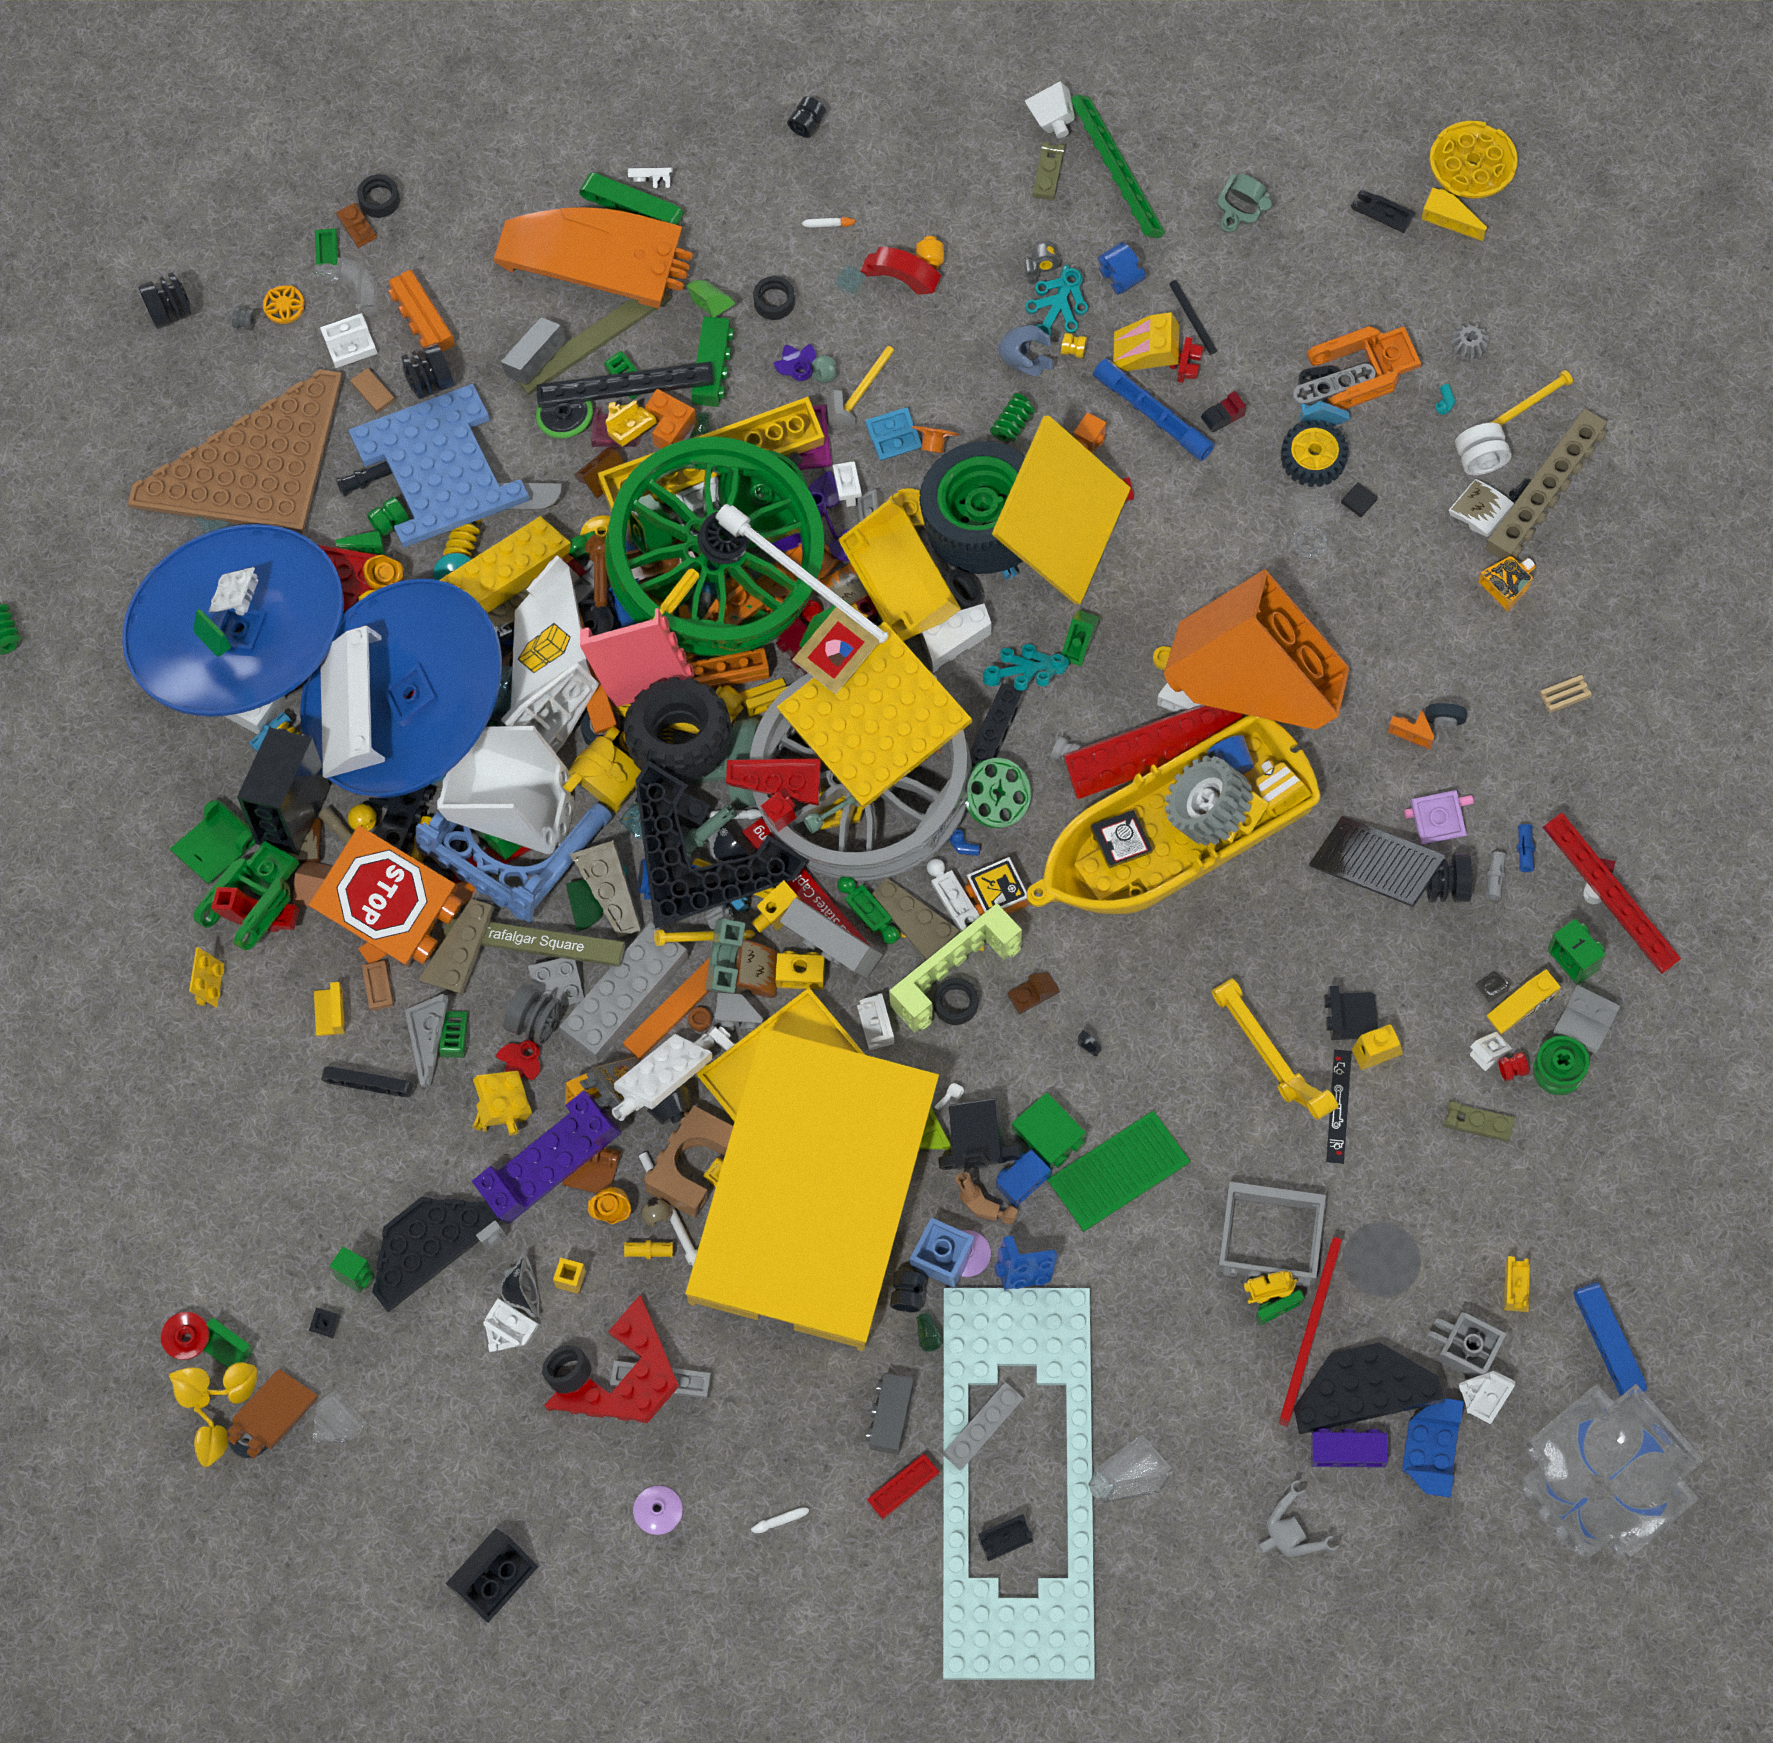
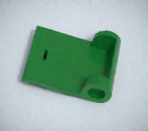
M220 800L209 801L204 807V820L170 848L173 854L208 885L225 872L233 861L239 860L256 844L249 826Z

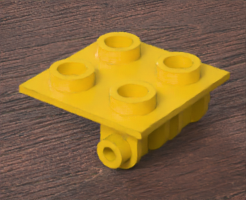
M196 947L189 992L195 995L197 1005L205 1006L207 1002L213 1007H217L220 997L221 980L224 974V963L199 947Z

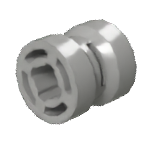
M1060 736L1053 747L1051 757L1056 760L1061 758L1064 760V754L1078 750L1082 746L1075 743L1068 744L1067 739Z

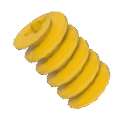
M469 523L451 530L452 532L449 533V540L446 542L443 555L462 553L470 558L472 557V554L468 551L474 550L475 546L471 543L477 542V538L474 535H479L480 530Z

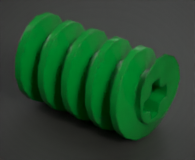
M1019 393L1013 394L1012 399L1008 401V405L1004 407L1003 412L994 422V426L990 428L991 434L1000 441L1015 442L1017 440L1015 435L1019 436L1021 434L1020 429H1024L1026 427L1025 422L1030 421L1029 415H1034L1035 413L1030 401Z
M6 604L0 605V655L14 651L17 648V644L21 641V636L17 635L18 629L14 627L15 621L11 620L13 615L8 612L10 608Z

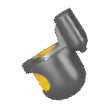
M1040 242L1036 244L1032 250V260L1026 258L1024 261L1025 275L1029 284L1037 282L1039 271L1050 272L1060 266L1059 258L1055 254V247L1051 243Z

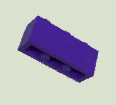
M1318 1429L1311 1435V1467L1386 1468L1387 1433H1381V1430L1369 1429L1366 1430V1433H1356L1354 1429H1343L1341 1433L1331 1432L1330 1429Z

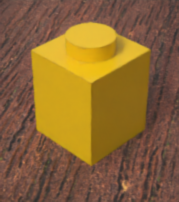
M560 1257L553 1278L555 1287L579 1294L586 1274L584 1264Z

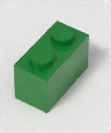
M342 1246L329 1266L336 1280L359 1293L364 1288L367 1289L374 1278L368 1261Z

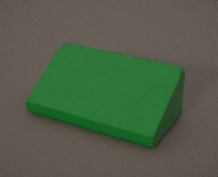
M198 609L195 615L193 631L217 657H220L231 648V645L225 634L202 610Z

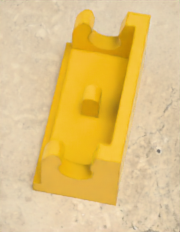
M1508 1256L1505 1262L1504 1310L1529 1311L1530 1264L1527 1258L1524 1261H1516L1515 1257Z

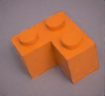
M659 389L654 392L645 405L646 410L656 418L658 425L652 432L653 444L660 449L684 440L696 422L694 408Z

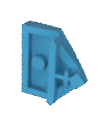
M1322 401L1312 406L1301 404L1300 422L1307 420V423L1310 424L1311 420H1316V424H1319L1320 420L1325 421L1326 426L1329 423L1336 426L1350 420L1348 411Z

